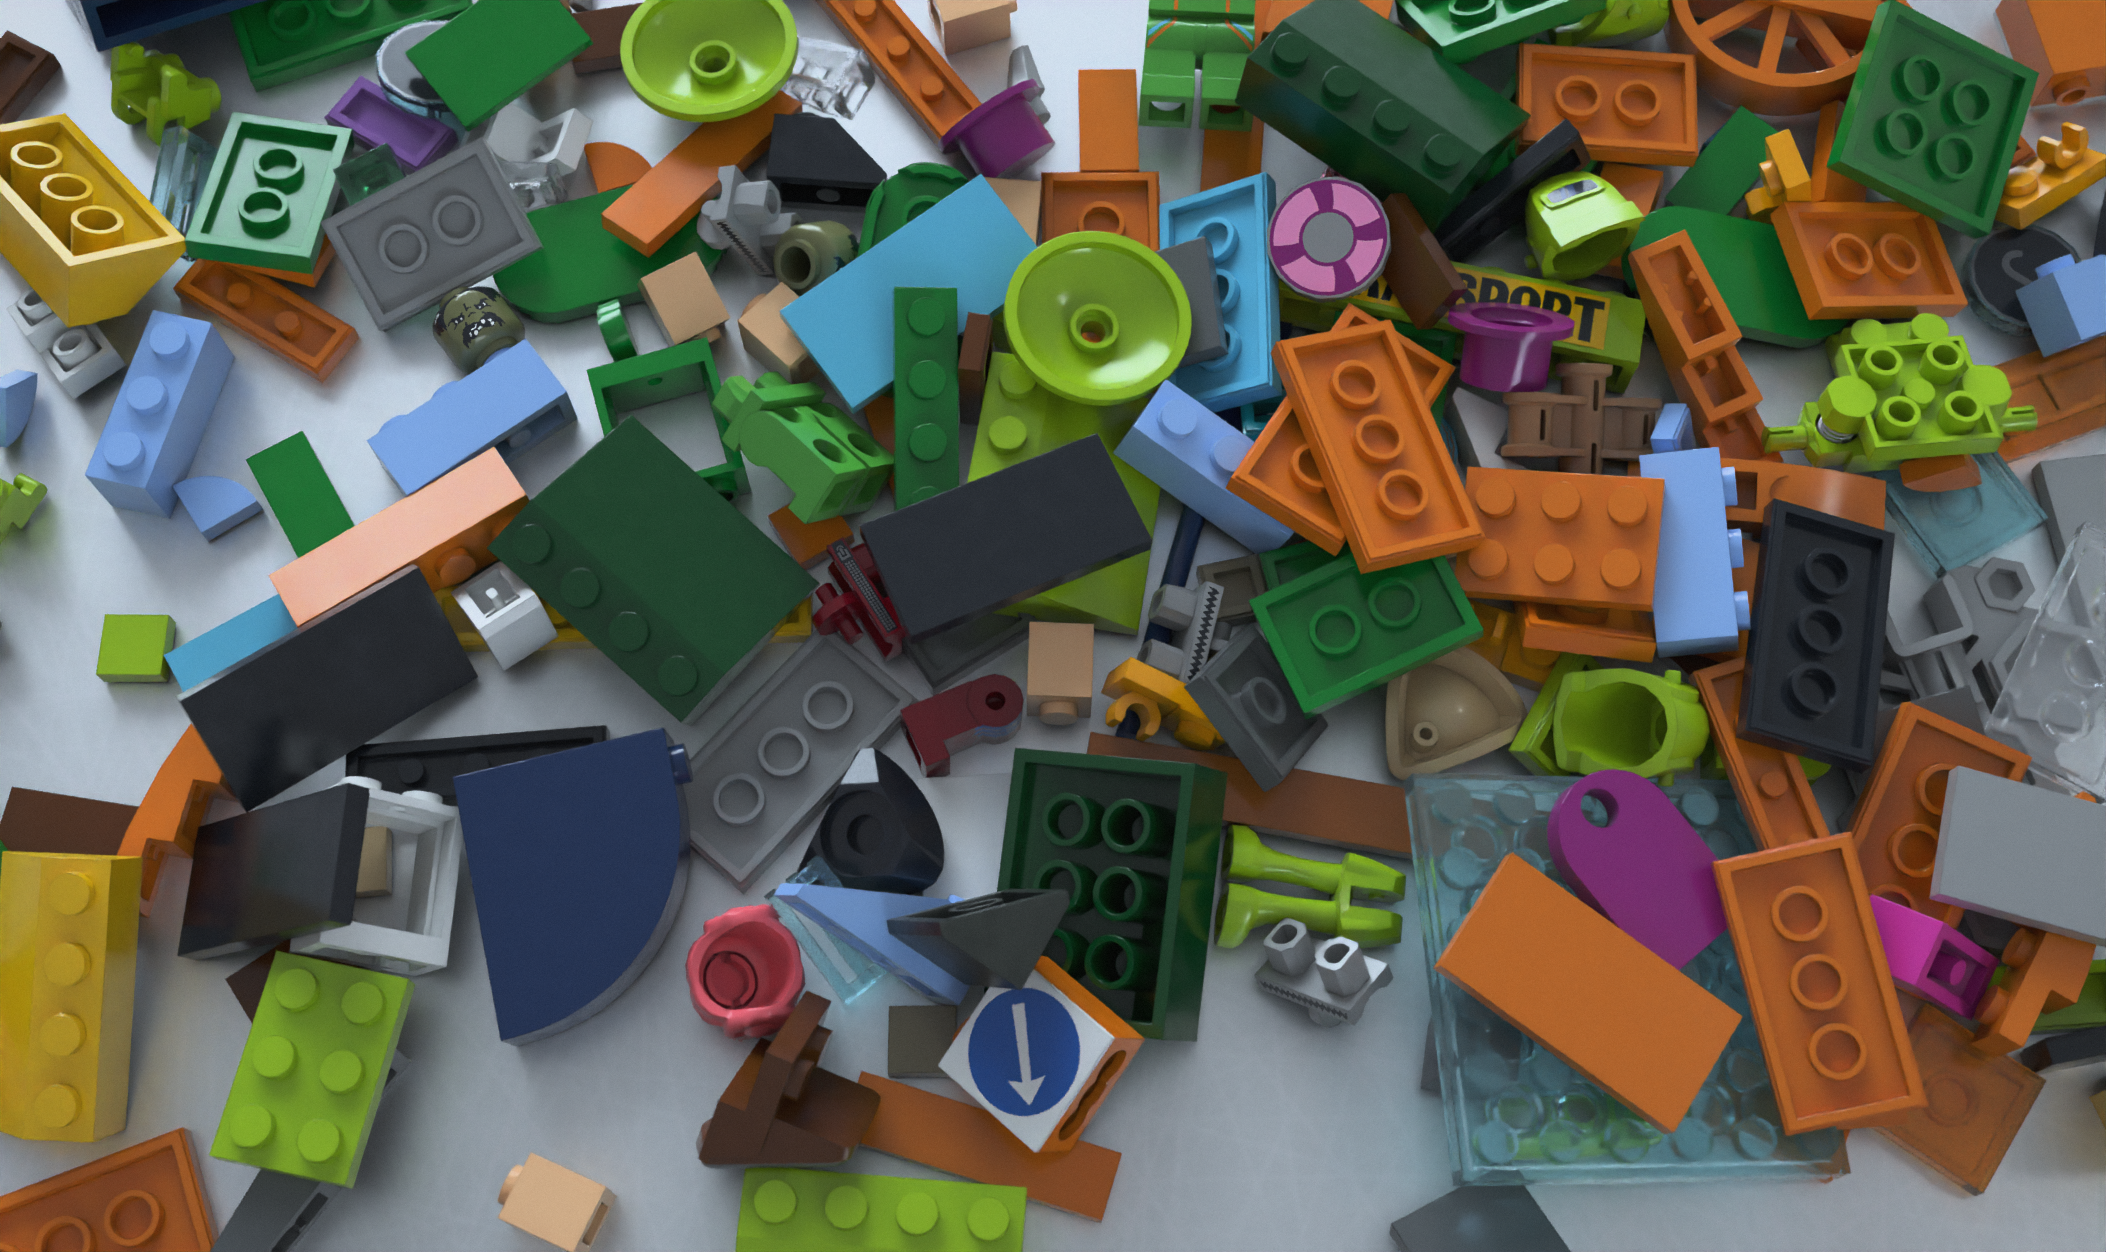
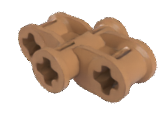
M1556 364L1555 374L1562 377L1561 395L1548 392L1503 393L1502 403L1509 407L1507 444L1501 446V457H1559L1558 472L1602 475L1603 461H1640L1639 455L1654 454L1650 438L1655 428V412L1662 409V399L1605 398L1606 378L1611 376L1613 371V365Z

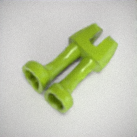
M1230 825L1222 851V880L1237 883L1265 880L1293 884L1328 893L1329 900L1284 896L1261 891L1247 885L1226 883L1220 894L1216 909L1214 944L1226 948L1238 947L1245 940L1251 929L1263 925H1277L1285 918L1304 923L1308 930L1328 934L1332 939L1341 936L1358 942L1360 948L1381 947L1401 943L1403 917L1400 914L1381 909L1352 906L1351 903L1352 899L1384 903L1403 901L1405 898L1407 875L1373 859L1351 852L1344 856L1340 864L1287 855L1264 845L1257 834L1249 827Z

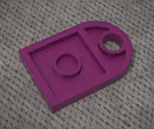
M1607 769L1583 777L1568 787L1558 797L1549 815L1547 826L1548 847L1559 874L1583 903L1677 970L1682 969L1728 928L1711 868V863L1718 861L1717 857L1669 798L1655 784L1632 772ZM1583 796H1592L1603 804L1607 812L1605 828L1596 827L1586 820L1581 810Z

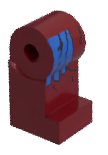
M987 675L900 709L901 730L923 778L946 777L950 775V756L982 742L993 745L1005 743L1017 734L1021 727L1024 699L1022 691L1015 681L1004 675Z

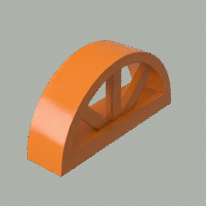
M1669 0L1670 14L1663 27V31L1671 53L1696 55L1697 86L1715 99L1737 109L1742 105L1755 114L1768 116L1804 115L1821 111V106L1833 101L1840 100L1843 102L1848 99L1877 6L1884 2L1876 0ZM1693 16L1709 20L1698 25ZM1740 26L1766 32L1757 68L1743 64L1717 48L1712 41ZM1789 36L1810 41L1829 68L1801 74L1775 73L1784 37ZM1844 48L1860 51V53L1850 58Z

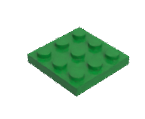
M1887 0L1877 6L1826 167L1973 239L1989 235L2039 73L1896 0Z

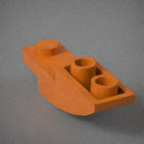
M1720 458L1721 468L1734 467L1738 505L1725 506L1727 530L1740 528L1743 533H1752V539H1760L1764 508L1774 498L1884 530L1886 481L1803 465ZM1628 461L1627 476L1641 477L1640 461Z
M2084 791L2073 796L2096 803V798ZM2009 921L2021 929L2013 935L2003 952L2002 962L2008 966L1999 985L1991 986L1977 1005L1974 1019L1980 1022L1970 1044L1994 1058L2023 1048L2040 1012L2047 1015L2077 1003L2090 970L2096 944Z

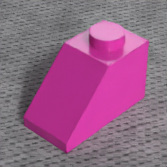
M1871 894L1870 902L1893 983L1958 1016L1972 1021L1977 1005L1983 997L2000 960L1945 922Z

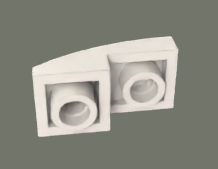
M33 288L28 289L21 296L20 300L6 308L26 338L38 351L73 399L126 366V363L95 323L68 328Z

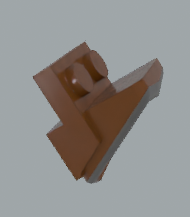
M806 990L773 1042L763 1037L759 1039L718 1100L713 1117L701 1126L696 1141V1148L699 1155L698 1159L704 1166L715 1169L835 1167L846 1163L854 1155L877 1112L881 1097L876 1091L819 1067L833 1034V1030L823 1027L832 1002L831 1000Z

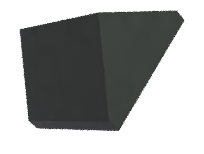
M1006 889L886 921L889 934L966 985L1022 990L1067 910L1070 901L1067 889Z

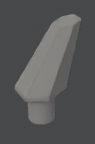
M1022 45L1013 50L1009 57L1007 88L1034 78L1041 90L1030 102V105L1044 125L1051 117V114L1041 100V96L1046 88L1041 81L1029 46Z

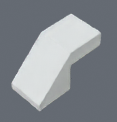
M511 102L470 132L465 131L459 149L482 137L487 140L505 176L545 184L576 171L593 120L574 108L541 122Z
M1457 387L1444 419L1453 429L1458 448L1457 460L1465 480L1467 467L1530 470L1496 454L1508 429V410Z

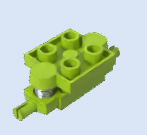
M1963 335L1841 345L1834 359L1839 378L1829 383L1817 402L1804 403L1798 416L1797 426L1764 427L1761 440L1762 446H1765L1763 450L1766 454L1800 450L1813 467L1842 465L1843 471L1847 473L1899 469L1898 465L1903 464V461L1913 458L1996 452L2004 439L2003 433L2034 431L2037 427L2038 416L2037 412H2034L2035 407L2033 405L2007 408L2012 390L2006 374L1990 365H1973Z

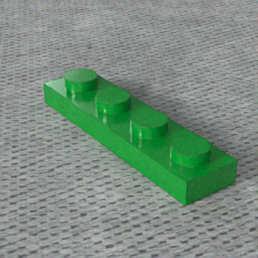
M894 287L892 291L894 511L959 486L957 288Z

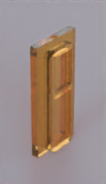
M2106 335L2044 358L2041 351L2037 350L1992 366L2006 374L2011 387L2012 395L2007 408L2033 405L2035 407L2034 412H2037L2038 416L2037 427L2034 431L2003 433L2004 439L1997 451L1986 453L1994 469L2106 428Z

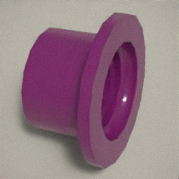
M1034 78L1028 79L990 98L952 126L941 137L937 147L945 155L961 150L976 174H982L983 177L1011 179L1042 158L1055 145V141L1030 105V102L1041 90L1039 84Z
M1472 302L1452 306L1449 310L1448 322L1455 328L1465 331L1459 378L1467 384L1492 391H1541L1547 386L1553 341L1564 340L1573 336L1575 321L1566 315L1548 309L1521 304Z

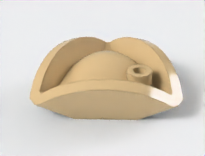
M1464 646L1388 681L1385 734L1387 762L1390 773L1400 780L1420 778L1468 762L1512 742L1528 715L1518 692L1495 666Z

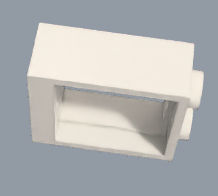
M360 776L341 778L340 783L326 789L346 783L369 788L370 796L366 823L418 834L406 931L352 921L349 926L291 939L289 953L412 976L447 967L463 842L459 809L443 805V797L435 793L407 791L400 795L381 790L382 783L372 778Z

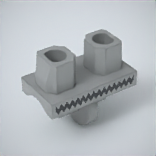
M736 165L719 167L717 177L722 184V194L720 199L709 200L703 204L697 221V232L700 238L713 249L722 250L733 246L758 275L775 274L773 264L775 245L785 231L794 225L804 224L805 222L797 212L780 214V193L770 180L749 182Z
M1206 581L1195 590L1165 584L1155 591L1148 612L1149 621L1174 630L1171 646L1150 639L1142 645L1137 660L1187 684L1230 639L1232 626L1225 622H1216L1224 587Z
M1290 918L1282 919L1264 939L1263 945L1269 959L1254 975L1260 989L1308 1007L1311 1019L1329 1028L1338 1026L1342 1021L1355 1025L1362 1017L1365 1005L1371 995L1378 989L1387 987L1393 979L1389 965L1363 955L1358 942L1341 936L1328 939L1327 941L1320 940L1309 935L1304 923Z

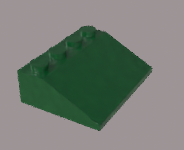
M1314 0L1283 19L1247 57L1235 99L1236 104L1345 178L1362 184L1382 203L1390 194L1406 193L1432 234L1444 223L1525 127L1531 117V114L1358 0Z
M629 415L532 498L487 547L489 551L680 723L691 727L820 586V583L632 415Z
M1015 748L997 892L1006 889H1067L1070 904L1041 956L1049 957L1142 1037L1197 1042L1228 773L1196 763ZM985 986V988H984V995H985V993L987 992V990L989 989V987H986V986Z

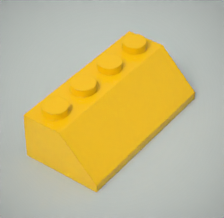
M65 113L0 125V252L68 328L79 325H91L100 320L128 314L186 251L185 238Z
M18 851L2 852L0 878V1132L24 1140L96 1142L126 1130L143 857Z

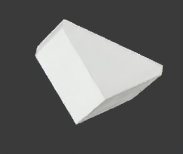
M499 561L451 592L504 671L559 636L533 590L502 561Z

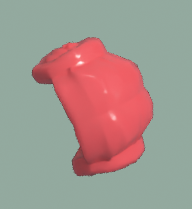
M767 904L731 908L722 916H715L713 919L705 921L703 925L704 934L692 944L685 964L686 979L690 987V998L694 1009L703 1021L710 1025L723 1027L725 1036L732 1040H750L755 1037L760 1038L779 1032L795 1009L799 996L806 984L804 967L800 957L801 952L796 938L787 927L779 922L776 909Z

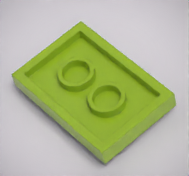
M276 951L209 1156L221 1161L353 1189L415 984L410 979Z

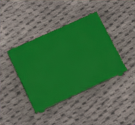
M479 0L404 53L466 131L470 132L567 62L587 50V48L593 45V42L559 0Z

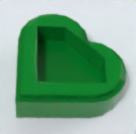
M619 299L599 305L596 310L597 321L614 362L640 355Z

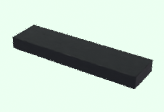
M607 725L363 744L346 754L345 777L360 776L372 778L382 783L381 790L400 795L407 791L435 793L443 797V805L458 806L453 777L607 741L610 740V731Z

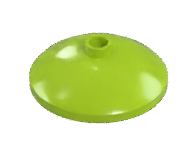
M645 0L633 13L624 29L621 39L620 57L629 86L647 106L665 116L678 120L715 122L746 114L771 99L784 86L793 72L797 61L799 42L794 18L782 0Z
M1103 231L1068 233L1055 237L1034 249L1014 272L1007 289L1003 309V322L1008 344L1022 368L1037 383L1052 393L1065 399L1088 405L1107 406L1128 403L1158 389L1165 379L1168 380L1178 368L1191 335L1192 320L1189 300L1180 279L1173 269L1157 253L1138 241ZM1093 332L1100 337L1101 341L1097 343L1089 342L1081 334Z

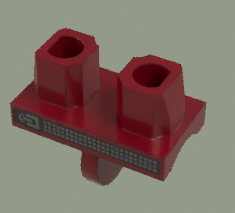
M842 537L827 545V552L833 560L827 568L828 574L841 595L837 593L831 583H825L815 591L823 605L812 619V623L819 634L826 636L840 631L847 644H853L864 635L856 623L858 619L885 662L902 654V638L907 635L889 596L883 599L875 587L876 584L882 581L865 544L862 543L850 548Z

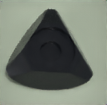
M861 748L855 754L797 869L796 878L800 884L913 895L926 890L938 880L944 864L942 833L929 802L910 776L892 759L875 748Z

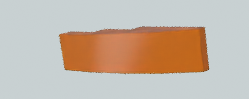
M1684 229L1632 251L1628 255V260L1648 323L1679 402L1687 403V407L1690 408L1693 432L1700 448L1719 447L1720 458L1783 463L1784 460L1779 452L1766 454L1763 450L1765 446H1762L1761 436L1765 425L1755 408L1763 400V397L1735 347V344L1743 336L1686 230Z
M192 724L189 725L160 767L132 819L117 853V856L143 857L139 917L150 918L169 855L193 860L198 827L206 825L214 798L238 802Z

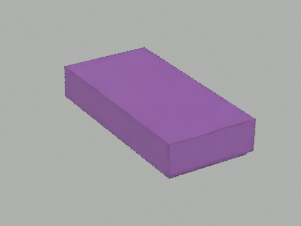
M361 75L324 117L329 126L352 129L355 144L408 175L445 157L458 142L454 129Z

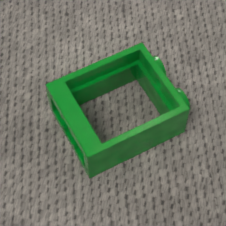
M707 337L586 370L604 437L620 424L617 415L619 413L704 390L707 391L709 402L712 406V402L721 389V383ZM711 407L721 440L730 423ZM721 440L727 463L695 472L728 502L733 503L740 495L752 491L741 452H734Z

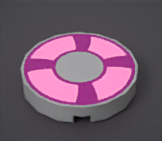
M1338 176L1313 178L1291 189L1275 207L1267 228L1268 256L1279 279L1298 296L1319 303L1336 302V300H1342L1350 296L1354 297L1366 291L1383 273L1391 252L1390 223L1379 199L1362 184Z

